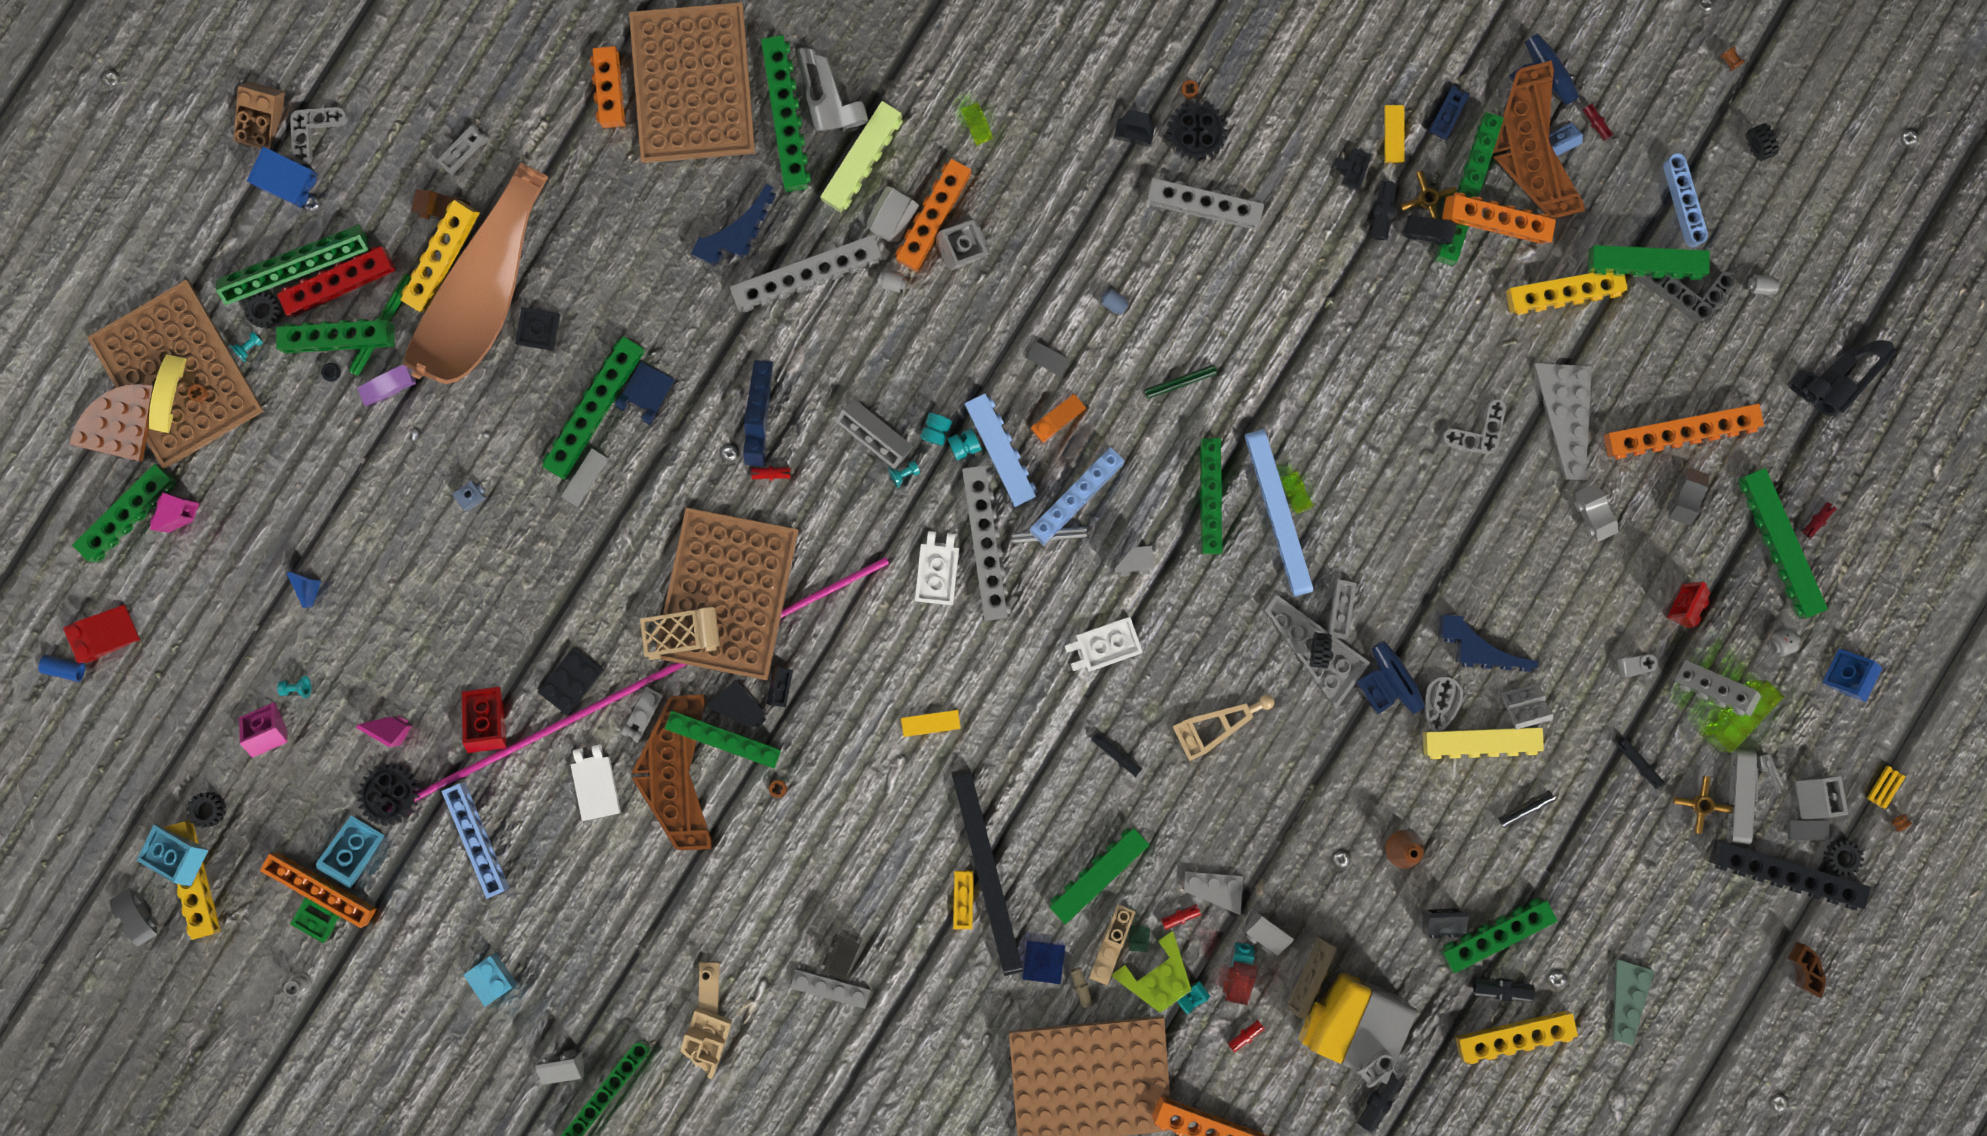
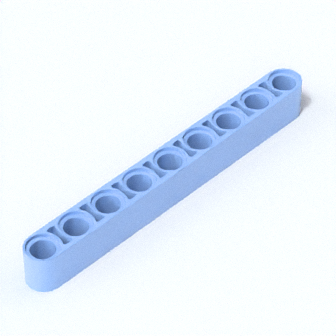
M1264 429L1245 434V440L1294 597L1313 592L1312 582Z

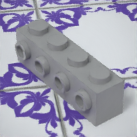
M855 399L842 409L835 421L894 469L901 464L914 447Z
M1685 660L1675 678L1681 690L1687 693L1693 691L1697 693V697L1706 701L1709 698L1714 701L1715 705L1721 708L1726 706L1732 708V712L1739 716L1745 714L1751 717L1761 698L1757 690Z

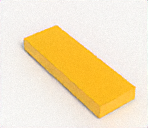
M1385 105L1384 163H1404V105Z
M958 710L901 718L903 737L961 729Z
M954 870L953 929H973L974 870Z

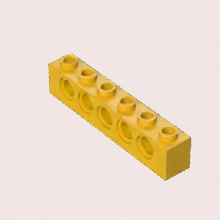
M453 200L447 206L445 217L439 221L436 234L430 238L427 251L421 255L418 268L414 269L411 274L412 279L402 291L403 296L400 300L419 312L426 311L480 212L460 200ZM456 217L459 220V225L457 227L454 225V219ZM446 234L450 236L448 244L445 241ZM438 250L441 253L440 260L436 258V253ZM429 267L432 269L431 276H428L427 270ZM420 284H422L423 286L422 293H420L418 290Z
M1589 273L1512 287L1506 291L1509 312L1523 315L1527 314L1528 310L1535 309V312L1547 310L1549 306H1554V309L1565 307V303L1570 302L1573 305L1584 303V300L1591 299V302L1602 300L1603 296L1610 295V298L1622 296L1621 293L1628 289L1625 276H1613V273H1606V275ZM1601 281L1607 284V290L1601 287ZM1582 285H1586L1589 288L1588 293L1583 292ZM1564 288L1570 291V297L1564 295ZM1545 291L1551 294V300L1545 298ZM1526 295H1530L1532 297V304L1526 301Z
M190 820L163 827L199 844L194 823H191ZM202 862L191 886L177 884V895L182 902L181 910L186 918V931L191 940L221 932L204 862ZM193 894L198 898L197 903H194L192 900ZM198 913L202 915V922H199L197 919Z
M1566 1010L1455 1036L1460 1059L1464 1063L1475 1064L1479 1062V1059L1486 1058V1060L1496 1059L1497 1055L1516 1054V1051L1522 1049L1524 1051H1531L1535 1049V1046L1542 1045L1543 1047L1554 1045L1556 1041L1570 1042L1574 1037H1578L1573 1013ZM1557 1025L1558 1031L1555 1034H1551V1028ZM1539 1029V1036L1532 1038V1032ZM1516 1034H1520V1040L1514 1043L1513 1037ZM1498 1038H1501V1045L1495 1047L1494 1041ZM1483 1043V1048L1480 1051H1475L1476 1044Z

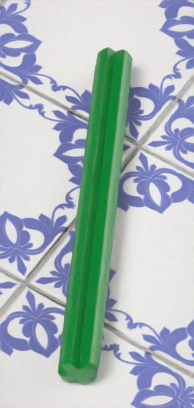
M403 274L378 318L391 320L401 303L400 299L403 296L402 291L412 279L411 276ZM375 329L370 332V336L374 334ZM374 348L360 349L349 368V372L358 376Z

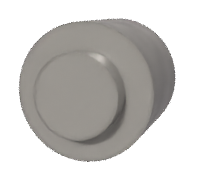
M886 270V272L881 271L878 280V286H882V289L900 293L901 289L905 290L907 283L904 274Z
M1755 274L1748 281V289H1750L1752 294H1776L1779 289V279H1775L1774 276Z

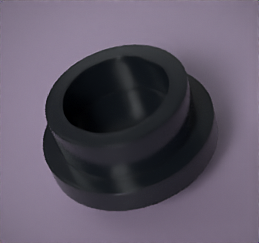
M327 363L322 367L321 375L326 381L334 382L340 378L341 369L335 363Z

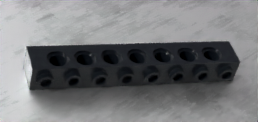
M1717 840L1714 842L1709 860L1710 863L1715 864L1716 869L1727 871V868L1733 869V874L1743 877L1746 874L1753 875V880L1764 883V879L1771 881L1770 885L1779 888L1786 885L1790 887L1789 891L1799 894L1802 891H1806L1809 897L1820 900V896L1827 898L1826 902L1835 905L1842 902L1845 903V908L1857 911L1858 907L1866 908L1871 887ZM1735 855L1736 862L1731 864L1730 859ZM1754 861L1755 867L1750 870L1749 863ZM1772 866L1773 873L1769 876L1768 868ZM1789 872H1791L1792 878L1791 880L1787 881L1786 876ZM1809 877L1811 882L1806 887L1805 880ZM1826 883L1829 884V889L1827 892L1824 891V885ZM1845 889H1847L1848 894L1844 898L1842 893Z

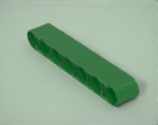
M638 1040L629 1049L561 1136H584L649 1054L651 1047L646 1040ZM636 1046H642L645 1053L638 1054ZM625 1061H629L632 1064L631 1070L624 1067ZM612 1077H618L620 1085L613 1084ZM600 1092H605L608 1095V1100H602L599 1095ZM587 1108H594L596 1115H590ZM575 1123H581L583 1131L577 1130Z

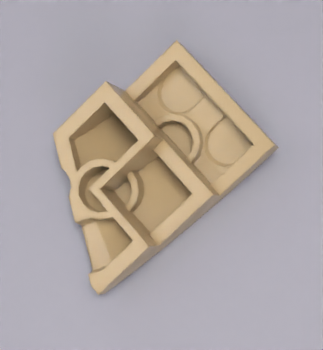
M697 1007L694 1010L690 1027L684 1035L680 1051L690 1058L697 1067L700 1066L707 1073L708 1078L713 1079L733 1020Z

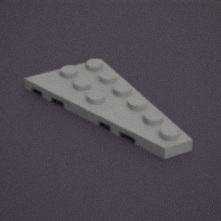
M1533 363V368L1538 378V386L1543 396V404L1548 422L1553 432V440L1558 450L1564 479L1586 481L1592 367Z
M1275 595L1264 611L1328 700L1337 709L1370 662L1339 639L1332 637L1331 658L1328 668L1311 667L1310 651L1313 635L1315 632L1328 634V631L1281 597Z

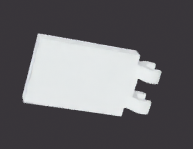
M928 531L927 544H921L915 601L953 605L959 548H954L955 534L947 533L946 544L935 543L936 532Z
M1130 617L1076 635V642L1064 646L1067 653L1077 650L1081 660L1071 664L1073 671L1086 667L1087 671L1090 672L1143 653Z
M602 744L592 746L594 757L584 758L583 748L573 750L576 763L571 764L582 821L621 813L610 756L604 757Z

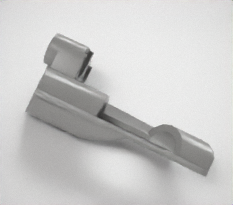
M799 47L796 53L815 131L843 128V132H852L860 128L859 125L867 123L868 118L862 101L843 106L827 57L822 56L820 51L814 48ZM806 64H815L818 69L823 96L815 101Z

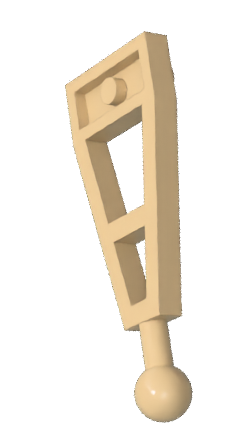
M1265 694L1260 697L1259 702L1249 707L1245 703L1191 717L1173 725L1172 728L1188 761L1209 752L1253 718L1252 713L1262 708L1265 710L1271 709L1274 706V698L1271 695ZM1243 710L1245 717L1230 727L1225 715ZM1219 717L1225 732L1204 747L1193 723Z

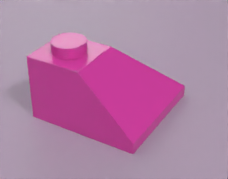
M398 715L397 717L392 716L358 724L356 728L388 747L401 746L412 725L407 723L408 719Z

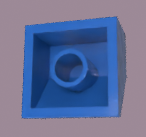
M1838 649L1822 683L1849 697L1866 703L1882 667L1874 660Z

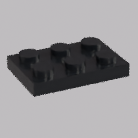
M573 647L539 689L538 693L565 715L569 716L605 670L576 647Z

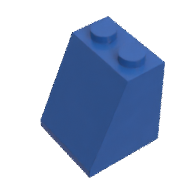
M262 147L247 182L270 195L302 208L308 200V193L311 187L316 183L317 174L307 167L268 148Z

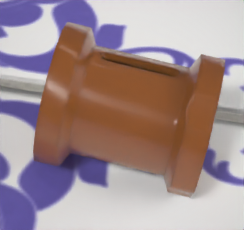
M1735 46L1720 56L1730 67V72L1745 62L1735 51Z

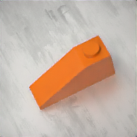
M1073 394L1034 424L1030 431L1043 445L1082 413L1086 407Z

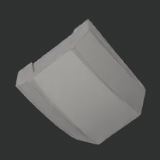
M886 186L868 218L867 225L872 232L887 241L899 242L920 207L912 199L894 188Z
M975 220L941 230L936 235V246L940 250L946 267L950 270L957 269L990 254L989 245Z

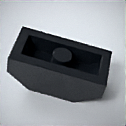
M1128 110L1122 118L1117 120L1114 139L1151 147L1155 127L1151 124L1149 114Z

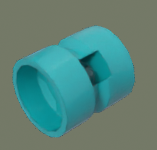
M929 412L926 420L928 426L923 428L920 438L932 444L943 446L946 439L944 433L949 431L952 421Z
M972 428L963 431L961 436L956 434L947 438L957 461L967 457V453L975 454L982 451Z

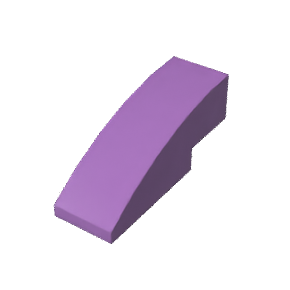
M401 365L360 386L358 391L364 406L401 392L400 390L416 384L414 377L411 375V369Z

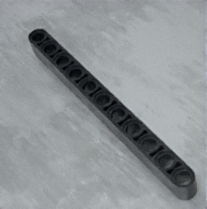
M968 767L953 771L951 774L1004 976L1023 972L971 769Z

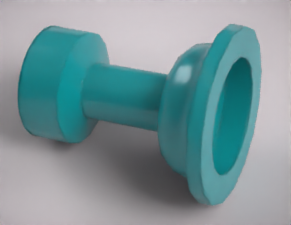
M254 331L249 334L250 339L243 345H229L244 362H246L248 357L246 351L254 345L260 346L263 344V341Z
M914 460L908 462L909 467L900 471L891 467L888 468L896 488H900L903 477L910 474L914 476L920 474L918 465Z
M302 676L296 684H289L288 681H279L277 685V691L280 696H287L289 692L297 691L303 698H308L312 689L308 676Z

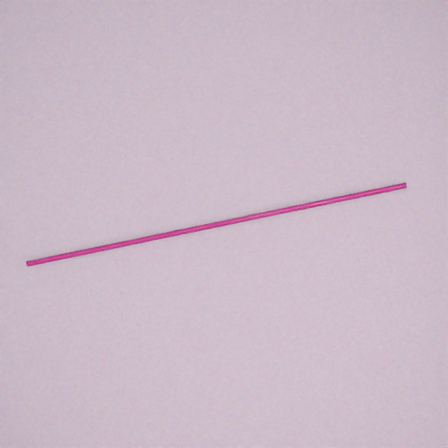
M885 557L783 608L781 618L888 565L887 558ZM675 662L416 792L415 794L419 795L420 798H416L414 801L686 666V664ZM393 805L388 806L389 812L392 810Z

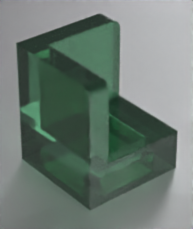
M1130 926L1129 951L1149 952V926Z

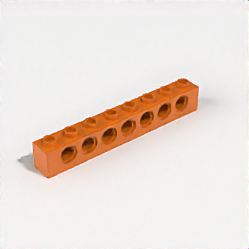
M1754 404L1612 432L1603 436L1608 457L1614 456L1615 460L1626 458L1628 453H1633L1634 456L1646 454L1645 450L1652 449V452L1664 450V446L1671 445V449L1682 447L1684 442H1690V445L1702 443L1701 439L1708 438L1709 441L1721 439L1720 435L1727 434V438L1738 436L1740 431H1746V434L1758 432V428L1763 427L1764 422L1760 404ZM1738 417L1743 420L1742 426L1737 423ZM1719 421L1724 423L1723 430L1718 426ZM1701 424L1706 428L1705 433H1702L1699 429ZM1682 428L1687 431L1686 437L1681 435ZM1663 431L1668 434L1667 441L1662 438ZM1644 435L1648 436L1650 439L1648 445L1645 444L1643 441ZM1625 439H1628L1631 442L1630 448H1627L1625 446Z

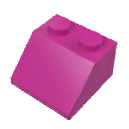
M275 702L239 717L240 744L252 758L287 742V728Z

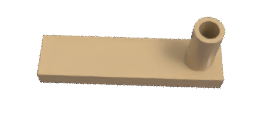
M700 962L698 1008L719 1015L720 962Z

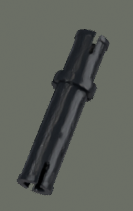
M1099 731L1091 739L1092 742L1118 762L1119 767H1124L1135 778L1143 769L1130 759L1129 754H1124L1100 734Z
M1626 737L1616 744L1640 771V775L1645 777L1654 789H1658L1665 783L1655 772L1654 766L1647 763Z
M1550 790L1536 798H1530L1527 803L1498 817L1501 826L1506 828L1535 811L1539 812L1540 808L1554 802L1555 798Z

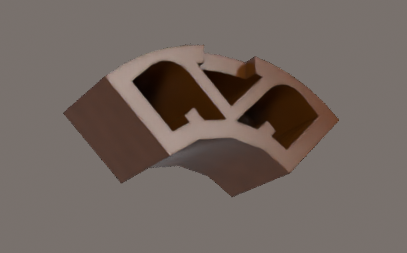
M416 189L411 211L419 214L418 217L421 219L430 220V218L441 220L447 213V206L453 200H460L469 206L470 203L457 197L439 194L430 190ZM456 217L454 219V225L457 227V224H459V220Z
M1796 942L1787 958L1793 963L1797 972L1795 985L1811 995L1821 998L1826 984V976L1821 965L1822 962L1810 947Z

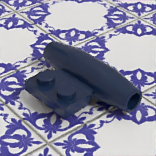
M1538 33L1525 41L1533 63L1525 64L1519 69L1552 60L1554 69L1552 91L1566 106L1578 99L1579 94L1569 72L1550 45ZM1519 69L1509 75L1512 82Z
M1385 641L1372 647L1371 650L1380 671H1371L1357 680L1356 683L1376 714L1383 712L1392 706L1397 698L1412 714L1425 708L1417 684L1398 655Z

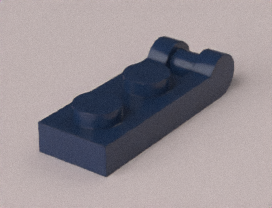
M1452 85L1429 133L1446 140L1470 93L1458 90L1457 86ZM1453 97L1460 99L1459 102L1453 100Z

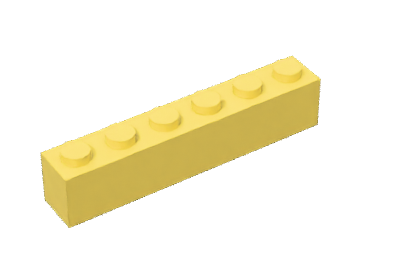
M1543 728L1423 732L1424 755L1430 756V759H1442L1441 755H1449V758H1461V754H1468V758H1476L1484 753H1487V757H1498L1499 753H1507V756H1519L1518 752H1526V755H1538V751H1544Z

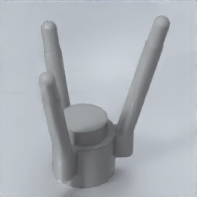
M1770 754L1757 756L1755 802L1758 801L1759 768L1761 772L1769 771L1777 792L1781 793L1779 785L1782 786L1783 782Z

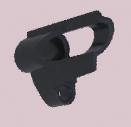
M1885 340L1873 341L1864 347H1851L1821 377L1816 376L1813 372L1808 373L1804 370H1799L1788 382V387L1806 402L1814 404L1815 409L1819 412L1835 416L1839 412L1844 413L1897 351L1892 342ZM1871 354L1879 356L1880 359L1857 385L1851 379L1844 376L1861 356Z

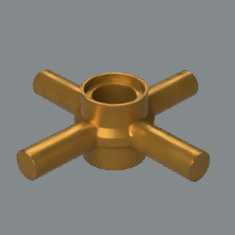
M1423 170L1418 171L1416 176L1421 192L1418 198L1401 203L1400 208L1404 211L1420 206L1423 209H1428L1431 218L1439 219L1435 206L1438 204L1439 199L1457 193L1456 187L1453 186L1437 192L1435 189L1428 187ZM1424 195H1430L1432 202H1427L1424 199Z
M1703 776L1700 795L1695 796L1693 799L1673 797V804L1689 806L1697 813L1694 833L1698 834L1703 833L1705 815L1710 814L1712 811L1732 813L1733 811L1732 806L1714 803L1708 796L1711 780L1709 776ZM1704 800L1706 806L1701 810L1699 804Z

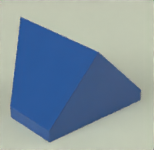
M297 572L286 573L302 607H313L322 581Z

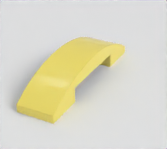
M166 354L153 388L149 411V429L166 433L170 432L173 419L171 409L178 379L183 376L186 358Z

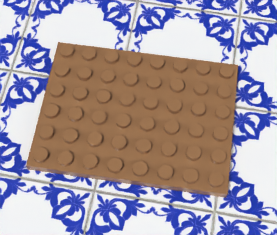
M743 3L629 12L641 162L653 163L756 154Z
M184 280L87 337L116 388L132 384L154 386L166 354L186 358L183 376L178 379L171 409L173 419L170 432L166 433L152 429L148 431L147 443L163 469L170 467L264 412L263 407L189 280ZM199 384L206 387L208 390L207 399L204 402L191 400L188 397L190 386ZM195 390L194 394L201 396L202 392Z
M686 508L663 615L715 607L720 646L716 647V651L705 652V648L663 654L661 655V660L768 681L799 530ZM692 615L686 616L681 623L690 628L693 624ZM670 618L666 620L663 626L671 631L676 622ZM679 625L673 634L682 639L687 630ZM660 628L658 639L663 642L668 633ZM690 633L684 642L689 646L696 645L695 637ZM671 636L665 645L670 649H674L679 641ZM657 642L656 650H657L658 647L660 646V644H659L658 642Z
M1164 1016L1009 1031L1017 1136H1126L1173 1131L1167 1128L1162 1130L1156 1127L1151 1117L1160 1096L1170 1099Z

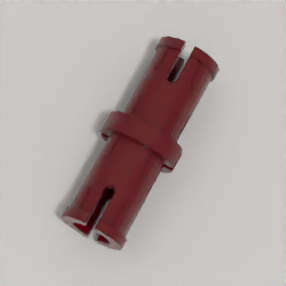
M1593 103L1582 110L1591 122L1590 126L1595 128L1602 141L1614 135L1605 123L1604 116L1601 117Z
M1826 502L1823 508L1811 517L1810 523L1801 531L1804 535L1807 533L1806 537L1812 539L1817 531L1827 524L1826 521L1837 510L1835 506L1831 508L1833 504Z

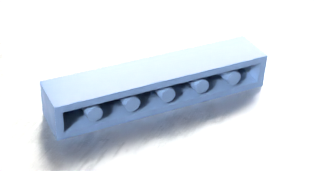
M985 393L966 402L965 407L1014 507L1016 508L1035 499L1036 487L1033 482L1029 483L1026 477L1029 473L1025 465H1020L1018 459L1021 457L1017 449H1012L1009 443L1012 441L1008 431L1004 432L1001 426L1004 422L1000 414H995L993 408L996 406L991 396L987 398Z

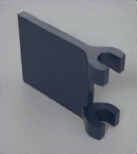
M640 362L623 394L616 401L615 406L624 411L629 401L646 410L642 417L643 422L651 425L657 410L675 380Z

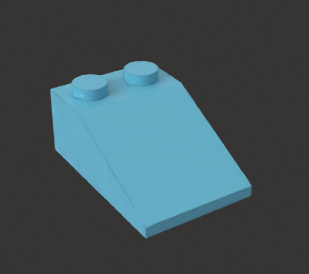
M350 816L317 861V870L350 889L364 870L384 835L355 817Z
M153 825L137 861L173 883L191 886L208 850L191 840L160 826Z

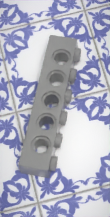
M1163 177L1152 178L1146 202L1147 205L1257 230L1259 227L1264 204L1260 203L1257 199L1250 198L1245 200L1236 194L1228 196L1219 190H1212L1211 192L1204 190L1205 188L1202 186H1186V183L1181 181L1172 183ZM1171 190L1173 196L1166 197L1164 196L1163 191ZM1188 194L1192 200L1185 202L1182 199V195ZM1206 198L1210 201V205L1203 206L1200 200ZM1226 203L1229 209L1226 211L1221 210L1219 204ZM1244 207L1247 210V214H1239L1238 208Z

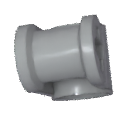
M1638 655L1617 659L1621 678L1654 671L1658 665V661L1653 655ZM1649 660L1650 664L1644 666L1643 662Z
M1381 1050L1358 1066L1355 1072L1358 1075L1360 1074L1366 1081V1086L1371 1088L1394 1069L1395 1061L1389 1052ZM1382 1058H1389V1063L1387 1065H1380V1060Z

